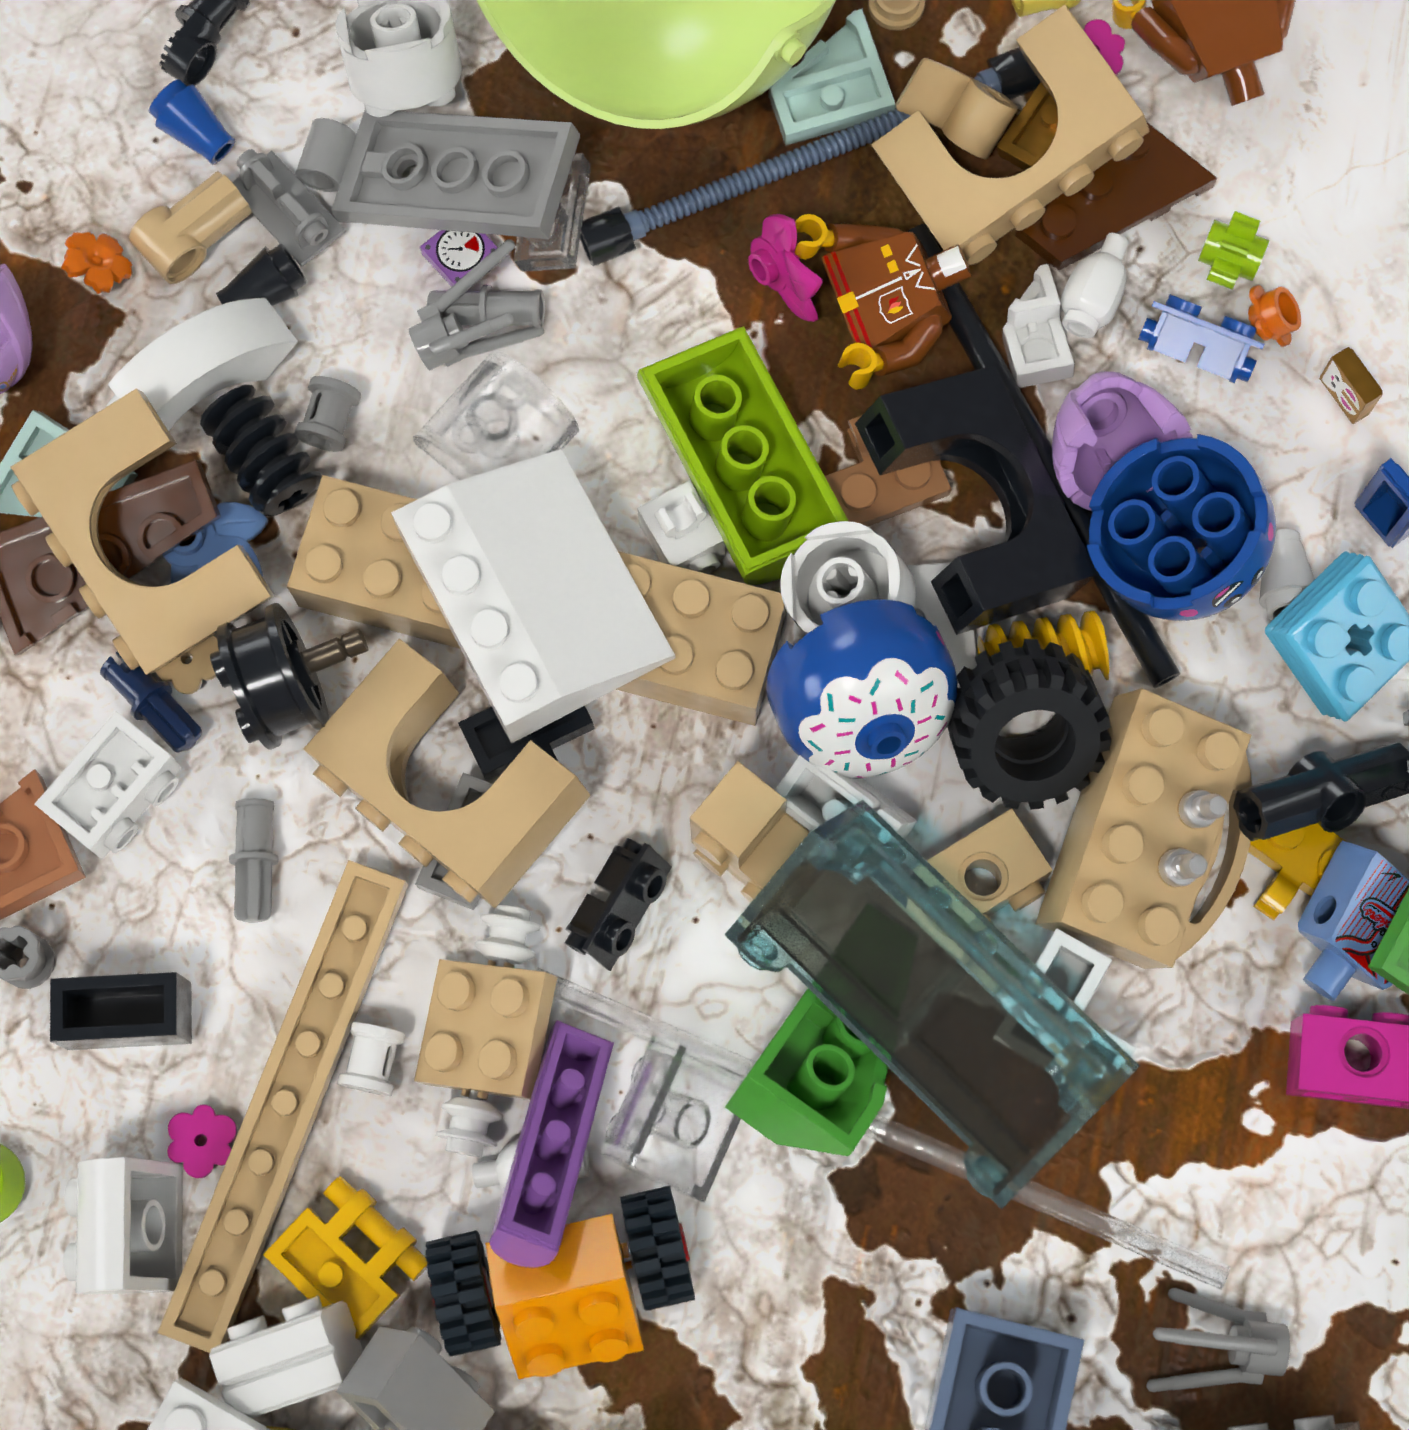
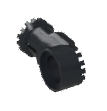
M192 0L188 6H179L175 11V16L183 26L174 33L175 36L173 38H169L168 41L172 43L171 47L165 45L164 50L168 53L167 55L161 54V58L165 60V62L160 61L161 69L175 79H180L187 86L199 84L207 76L216 59V45L221 40L219 32L237 10H245L249 6L250 1Z

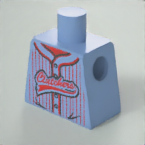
M1342 840L1298 922L1299 932L1322 952L1303 978V981L1317 993L1331 1001L1336 1000L1351 977L1381 990L1393 985L1368 968V965L1409 889V879L1377 851Z

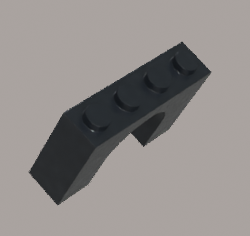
M995 365L881 395L856 421L855 425L879 475L930 461H951L964 465L979 474L992 487L1000 500L1006 520L1004 542L958 556L930 581L956 635L1068 599L1098 575L1091 561L1087 546L1082 542L1065 508L1063 497L1056 490L1039 455L1038 447L1030 437L1014 405L1012 394L1004 385Z

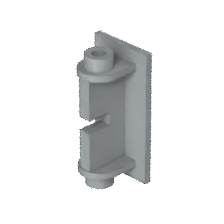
M250 149L238 158L236 165L240 169L239 177L232 183L249 204L252 214L287 249L301 267L345 232V228L272 150L268 154H257L253 149Z

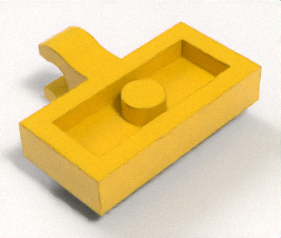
M1318 823L1269 839L1250 841L1248 852L1277 872L1253 907L1274 921L1279 913L1282 914L1299 889L1312 897L1335 850L1341 841L1345 840L1334 832L1324 831Z

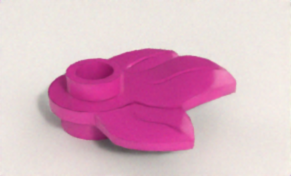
M772 214L763 220L762 235L751 242V254L748 258L750 270L760 284L768 285L773 290L778 291L789 309L799 318L814 322L818 320V315L811 298L821 287L822 279L803 265L799 257L794 253L797 243V230L794 219L782 214Z

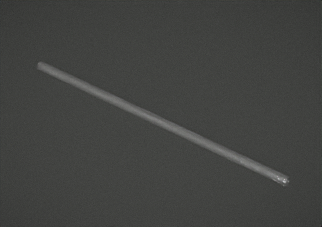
M537 967L535 970L547 972L557 977L553 1001L742 1082L756 1063L752 1059ZM877 1114L864 1134L866 1137L1219 1290L1223 1288L1228 1278L1230 1266L879 1114Z

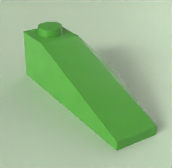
M868 902L725 1105V1108L777 1145L849 1157L884 1104L887 1086L884 1084L889 1061L896 1048L898 1035H895L901 1004L907 996L919 938Z

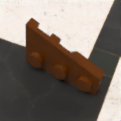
M1147 122L1150 132L1142 137L1144 141L1134 153L1120 161H1114L1113 158L1093 172L1094 178L1086 187L1071 196H1065L1064 193L1044 206L1046 211L1038 221L1026 229L1016 230L1015 236L1060 271L1101 249L1107 234H1122L1148 219L1153 221L1169 212L1175 204L1192 195L1197 197L1214 188L1217 177Z

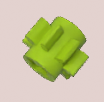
M1234 211L1229 225L1214 220L1198 261L1212 266L1207 277L1208 281L1232 290L1238 276L1253 282L1270 241L1256 235L1260 220Z

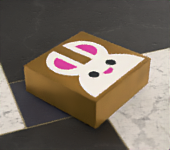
M1349 347L1332 356L1319 377L1352 424L1368 416L1383 395L1381 387L1354 350Z

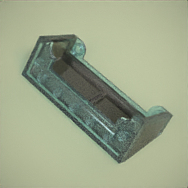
M864 800L859 801L813 829L724 934L738 948L741 958L751 967L757 970L779 972L787 967L969 1146L963 1157L968 1181L976 1191L986 1197H990L1001 1209L1081 1129L1140 1066Z

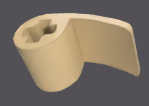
M923 58L895 105L897 111L910 116L919 110L928 123L941 128L946 137L954 144L982 159L989 158L1018 110L1014 102L995 89L929 58Z

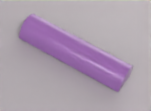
M556 1020L550 1030L490 1238V1246L495 1254L509 1263L523 1267L545 1266L554 1259L559 1251L614 1045L611 1041Z

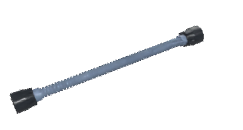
M1019 47L987 59L989 68L978 72L977 76L974 77V79L995 89L1010 100L1036 90L1041 82L1024 59ZM895 108L894 111H888L887 115L883 113L880 117L875 116L874 119H868L867 123L863 121L860 125L855 124L853 128L848 127L847 131L843 129L840 133L835 132L833 136L823 137L820 139V142L815 140L813 144L808 143L806 147L803 145L800 146V149L795 148L793 153L792 151H787L786 155L780 154L779 157L775 156L773 161L767 159L766 163L760 162L759 166L755 164L752 168L747 167L746 172L740 170L739 174L735 172L732 174V177L727 175L725 179L720 178L718 182L713 181L712 185L709 183L705 184V188L700 186L698 190L692 189L691 193L689 191L685 192V196L680 194L678 199L672 197L671 201L667 199L664 201V204L659 202L657 206L652 205L651 209L645 208L644 212L634 209L623 214L618 206L576 223V228L587 258L594 267L636 250L634 241L645 237L646 233L650 229L655 230L656 226L662 227L663 223L667 225L670 223V220L675 222L677 217L682 219L684 215L690 216V212L693 214L697 213V209L703 211L704 207L710 208L711 204L715 206L718 202L723 203L724 198L730 200L731 196L735 198L738 196V193L743 195L745 191L750 192L751 188L757 189L758 185L763 187L765 183L770 184L772 180L777 181L778 177L783 179L785 174L790 176L792 172L798 173L799 169L803 171L805 167H812V164L818 165L819 161L823 163L826 159L830 160L832 155L833 157H838L839 153L843 155L846 151H852L853 148L858 149L859 145L865 146L866 143L870 144L873 140L877 141L909 118L910 115L897 111Z

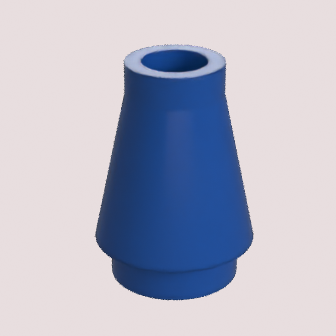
M177 79L163 88L150 105L149 113L156 119V128L202 155L212 165L221 161L235 144V139L225 130L195 85L187 86L180 79Z

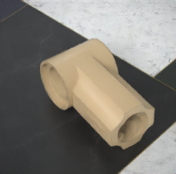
M217 171L173 207L159 206L145 213L131 229L129 239L166 282L176 284L184 281L199 269L207 255L206 249L248 217L252 211L237 187L225 174L223 175Z

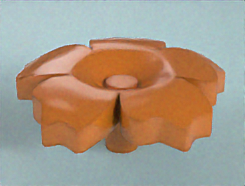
M91 232L73 233L72 236L67 238L65 245L69 249L66 251L65 261L61 269L67 272L68 277H78L85 274V285L93 287L97 294L101 292L109 293L113 287V281L121 283L123 279H130L132 263L129 259L122 256L123 248L115 238L103 233L99 235L96 241V237Z

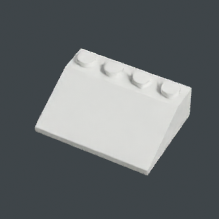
M561 449L447 484L391 513L400 536L511 744L675 659L672 648Z

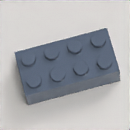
M960 1308L951 1309L924 1430H1066L1084 1339Z

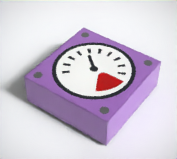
M440 230L420 246L424 258L451 287L486 256L498 248L486 234Z

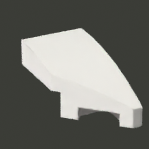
M1049 264L1038 267L1034 273V280L1020 299L1016 298L1010 305L1007 323L1003 327L1002 338L1012 376L1019 388L1073 377L1074 361L1060 320L1061 302Z

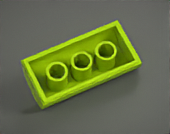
M744 326L638 370L637 378L746 584L761 585L781 579L783 566L790 553L794 555L797 549L806 541L804 538L806 535L822 525L848 521Z

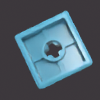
M1347 551L1343 552L1265 628V634L1320 713L1329 717H1335L1336 719H1342L1344 722L1350 720L1409 662V614L1370 556L1364 557L1361 554L1356 555L1355 553L1350 554Z

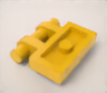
M339 1176L323 1193L339 1211L325 1223L312 1209L307 1207L268 1248L263 1256L307 1299L319 1296L322 1307L342 1300L347 1303L356 1328L355 1337L357 1340H360L401 1296L383 1277L397 1265L412 1281H415L427 1269L428 1263L426 1257L414 1247L417 1239L404 1227L397 1230L374 1208L377 1201L364 1188L357 1192L342 1176ZM355 1226L380 1249L368 1262L362 1259L343 1240Z

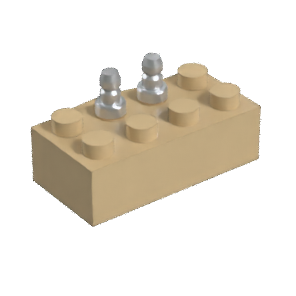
M1140 688L1113 698L1108 713L1111 728L1107 729L1111 737L1110 751L1101 752L1105 764L1100 772H1089L1087 774L1090 784L1080 793L1035 924L1053 932L1057 928L1087 946L1143 969L1173 968L1175 961L1190 950L1210 930L1222 914L1243 872L1250 840L1239 829V821L1233 804L1238 790L1252 786L1251 772L1246 755L1251 735ZM1229 804L1228 838L1221 869L1201 909L1189 922L1197 895L1209 877L1216 860L1222 838L1224 815Z

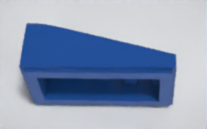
M1390 458L1380 466L1354 504L1356 509L1388 547L1391 546L1393 548L1409 536V476L1399 464H1396Z

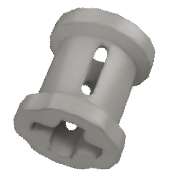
M314 376L310 379L308 386L312 396L304 420L297 424L294 434L300 441L326 451L341 452L346 442L343 432L351 407L359 404L361 393L355 387L343 381L330 377Z
M22 926L0 928V979L22 989L40 986L49 979L55 965V955L49 943ZM18 947L29 958L22 968L11 957Z

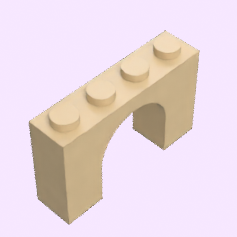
M1065 4L1016 39L1024 59L1054 99L1058 109V124L1053 142L1044 156L1032 167L1017 175L1005 178H986L965 170L952 158L919 110L871 144L943 250L959 244L968 265L976 264L990 255L997 246L995 241L1013 228L1020 231L1038 221L1046 211L1044 206L1064 193L1065 196H1071L1082 190L1094 178L1093 172L1113 158L1114 161H1120L1130 156L1142 145L1144 141L1142 137L1150 132L1143 112Z
M136 388L11 466L19 480L11 485L20 503L31 516L40 512L52 530V533L46 536L45 539L59 562L65 568L74 564L86 582L84 586L79 588V591L90 610L98 619L107 615L120 634L112 641L124 662L131 670L140 666L144 673L148 675L156 672L216 634L219 625L227 622L234 623L275 597V595L242 545L234 546L180 581L158 587L146 586L128 579L117 571L107 559L99 539L98 518L102 503L108 492L126 475L177 444L146 395Z
M399 638L324 724L325 727H322L304 747V750L319 764V767L312 774L339 797L349 789L360 798L361 802L355 809L380 831L383 832L389 824H392L405 836L398 844L423 866L427 867L434 859L446 868L448 872L442 880L467 902L471 903L479 895L493 908H496L591 795L575 774L530 740L494 784L474 802L455 810L441 812L424 810L412 805L405 785V773L409 757L419 740L460 693L441 670Z

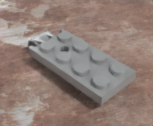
M364 110L357 134L345 124L332 119L317 118L313 120L295 175L302 183L316 190L324 192L337 191L331 211L332 216L339 222L549 239L579 142L580 133L571 122L395 111L393 114L385 117H375L369 115ZM417 165L409 176L402 178L406 168Z

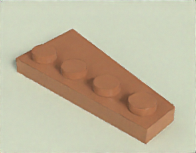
M35 769L17 782L21 786L17 791L0 803V920L86 878L66 830L35 805L36 801L47 790L42 776Z

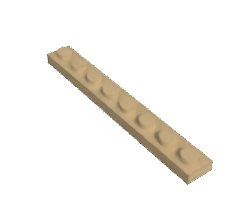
M348 860L157 1333L208 1353L211 1352L210 1349L227 1342L229 1337L227 1328L232 1327L350 1033L352 1023L356 1018L407 890L408 884L405 880Z

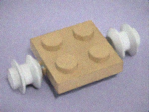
M498 905L494 908L493 914L480 915V919L490 926V932L487 939L476 941L474 946L485 958L490 959L487 965L439 959L414 1081L430 1086L462 1090L461 1095L469 1097H455L441 1105V1108L449 1113L452 1119L450 1128L436 1132L435 1136L447 1139L445 1151L482 1157L484 1146L497 1147L498 1144L487 1136L489 1123L502 1120L503 1115L493 1104L481 1101L487 1100L488 1094L530 1100L540 1068L557 977L547 972L514 968L513 964H522L535 958V953L525 946L526 936L541 929L540 925L530 921L531 912L526 909Z

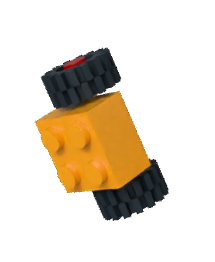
M670 1185L620 1197L630 1248H628L627 1242L620 1244L613 1214L565 1224L557 1255L549 1264L541 1267H523L509 1263L495 1254L490 1246V1242L485 1243L487 1257H485L484 1246L477 1230L427 1241L425 1244V1255L428 1263V1277L431 1282V1296L434 1301L436 1319L439 1321L441 1338L444 1340L445 1350L449 1357L501 1345L500 1325L518 1379L532 1376L548 1377L559 1373L562 1369L596 1361L612 1362L621 1359L626 1354L643 1351L644 1346L628 1274V1269H633L631 1261H633L645 1311L695 1300L688 1261H690L682 1222L679 1223Z

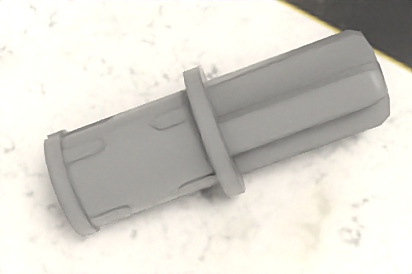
M482 285L480 291L465 292L442 314L446 317L454 313L461 325H478L509 313L514 317V322L511 324L513 326L541 327L543 326L545 315L544 295L540 289H535V291H493L491 285ZM433 290L430 292L427 305L435 302L446 291Z
M256 798L241 799L235 803V809L237 810L235 853L229 856V863L235 865L234 915L239 921L258 923L267 921L271 917L272 865H276L279 861L278 855L272 853L274 801Z

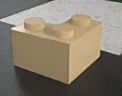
M737 761L690 817L691 839L697 848L693 855L716 875L721 877L727 870L745 885L740 891L741 894L761 912L769 915L775 909L786 918L832 863L834 851L786 813L787 800Z

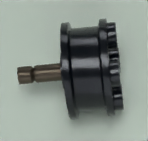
M273 603L265 608V617L239 628L228 622L219 625L217 628L219 650L210 654V660L220 684L224 688L232 687L240 708L235 710L236 718L247 742L253 743L259 740L267 749L271 750L281 745L282 735L309 724L316 730L325 727L324 724L329 720V714L316 672L345 661L347 656L352 658L367 652L368 646L363 633L358 628L342 635L340 639L334 638L306 649L287 612L279 603Z

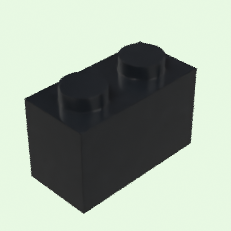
M177 972L50 979V1042L67 1050L192 1044L191 982Z

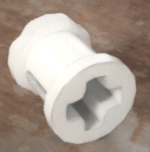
M353 1022L350 1033L354 1035L347 1070L346 1073L339 1074L337 1084L368 1093L392 1096L394 1086L389 1083L397 1045L403 1043L405 1033L372 1024Z

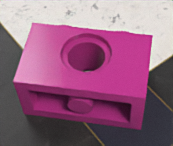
M1328 1005L1310 1006L1309 1014L1303 1013L1291 1021L1286 1095L1409 1109V1015L1377 1012L1372 1014V1021L1349 1019L1348 1009ZM1348 1040H1357L1368 1048L1371 1063L1366 1072L1358 1071L1348 1064L1344 1054L1345 1045Z

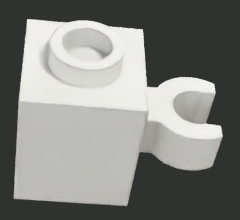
M690 480L637 508L639 526L660 562L709 575L720 567L719 560L725 558V544Z

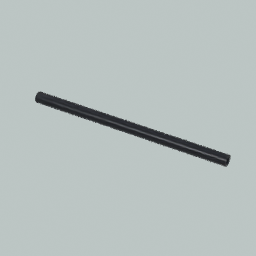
M926 224L915 226L907 231L914 232L923 244L928 257L942 251ZM960 282L942 290L952 315L948 323L975 370L993 365L996 366L1004 385L1012 394L1014 405L1030 437L1038 447L1039 455L1056 490L1063 497L1065 508L1082 542L1086 546L1090 545L1089 527L1091 514L1088 509L1073 503L1061 489L1053 465L1052 445ZM1098 573L1093 578V581L1153 688L1160 687L1179 676L1180 672L1148 615L1136 610L1122 600Z

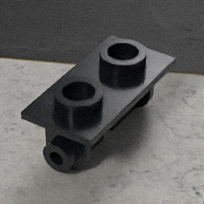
M626 838L622 847L615 845L594 882L598 887L610 892L609 897L604 902L587 893L570 924L565 929L570 934L564 943L582 955L587 953L606 970L611 971L619 956L625 954L630 948L635 937V929L649 905L655 902L662 894L666 885V876L672 866L647 843H644L642 846L636 841Z

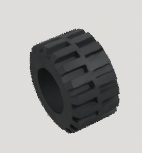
M1024 639L1023 647L1014 648L1011 641L998 644L1000 652L989 656L986 650L974 657L977 666L973 670L964 666L957 675L960 687H957L954 711L947 726L960 769L963 770L966 781L973 789L979 787L983 798L993 803L1001 797L1004 807L1018 809L1021 802H1028L1030 810L1044 808L1045 800L1055 798L1057 804L1068 800L1067 792L1074 787L1081 792L1090 784L1087 774L1089 772L1099 773L1105 761L1101 752L1110 751L1111 737L1107 730L1111 728L1109 716L1089 671H1085L1082 661L1073 653L1066 656L1062 646L1050 642L1045 649H1041L1037 639ZM1034 710L1056 713L1052 721L1043 730L1034 735L1024 738H1007L999 735L1002 728L1010 720L1022 713Z

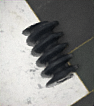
M244 384L228 391L210 404L201 415L200 425L206 435L213 437L212 443L217 452L225 455L224 462L230 472L238 474L237 482L243 491L250 493L249 501L254 509L263 512L265 516H276L301 504L319 487L322 475L319 471H311L301 475L311 462L307 452H298L289 456L298 445V438L294 433H287L276 437L284 430L287 424L285 418L279 414L266 417L275 405L270 396H260L252 399L256 389L253 385Z

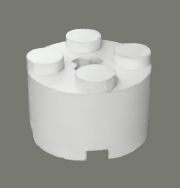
M357 0L358 7L347 16L345 8L338 14L336 32L349 87L354 97L364 104L365 110L369 115L385 117L393 114L396 110L413 109L424 105L439 107L453 100L455 97L454 87L460 79L462 64L448 0Z
M840 521L828 523L814 529L804 537L806 541L797 549L794 555L790 553L783 566L780 587L784 606L795 623L806 634L823 624L820 617L821 614L858 601L894 600L910 604L915 609L916 587L910 569L884 537L861 523ZM857 583V587L851 590V584ZM850 593L849 596L841 598L842 595H847Z

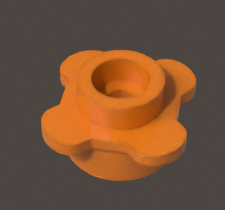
M1260 285L1251 287L1249 296L1253 305L1249 307L1248 316L1251 326L1257 330L1256 334L1264 341L1269 339L1276 340L1281 347L1289 345L1292 340L1291 333L1298 330L1301 326V313L1296 299L1288 289L1282 286L1265 292Z

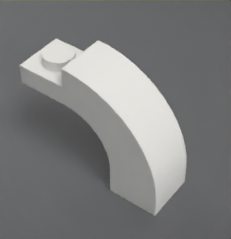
M266 298L242 299L213 307L176 325L137 353L108 383L115 395L107 406L137 388L146 395L169 431L182 415L207 396L234 384L267 380L298 341Z

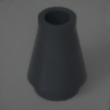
M279 244L271 250L265 246L226 287L216 294L221 304L242 299L266 298L271 306L298 296L297 289L305 285L307 281L287 249L282 244Z

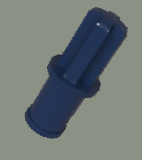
M118 651L116 656L122 661L121 665H118L110 656L102 665L100 675L109 681L132 706L131 715L136 720H145L174 752L179 753L191 749L201 737L202 729L171 696V686L167 682H158L151 674L146 675L140 666L131 670Z

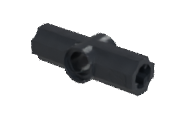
M1396 743L1389 746L1383 745L1338 760H1334L1324 751L1312 752L1296 762L1287 776L1237 791L1233 808L1238 817L1239 829L1252 842L1258 839H1269L1318 823L1324 831L1330 833L1347 828L1358 819L1365 807L1409 794V773L1407 768L1409 751L1401 743Z

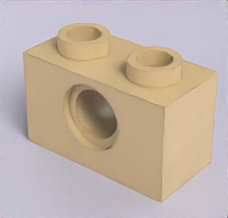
M1011 808L908 871L904 884L943 944L956 936L965 944L994 925L989 916L1010 904L1014 912H1017L1044 895L1046 891L1041 884L1048 879L1053 870ZM974 868L988 870L996 879L997 890L987 896L974 894L965 883V873Z

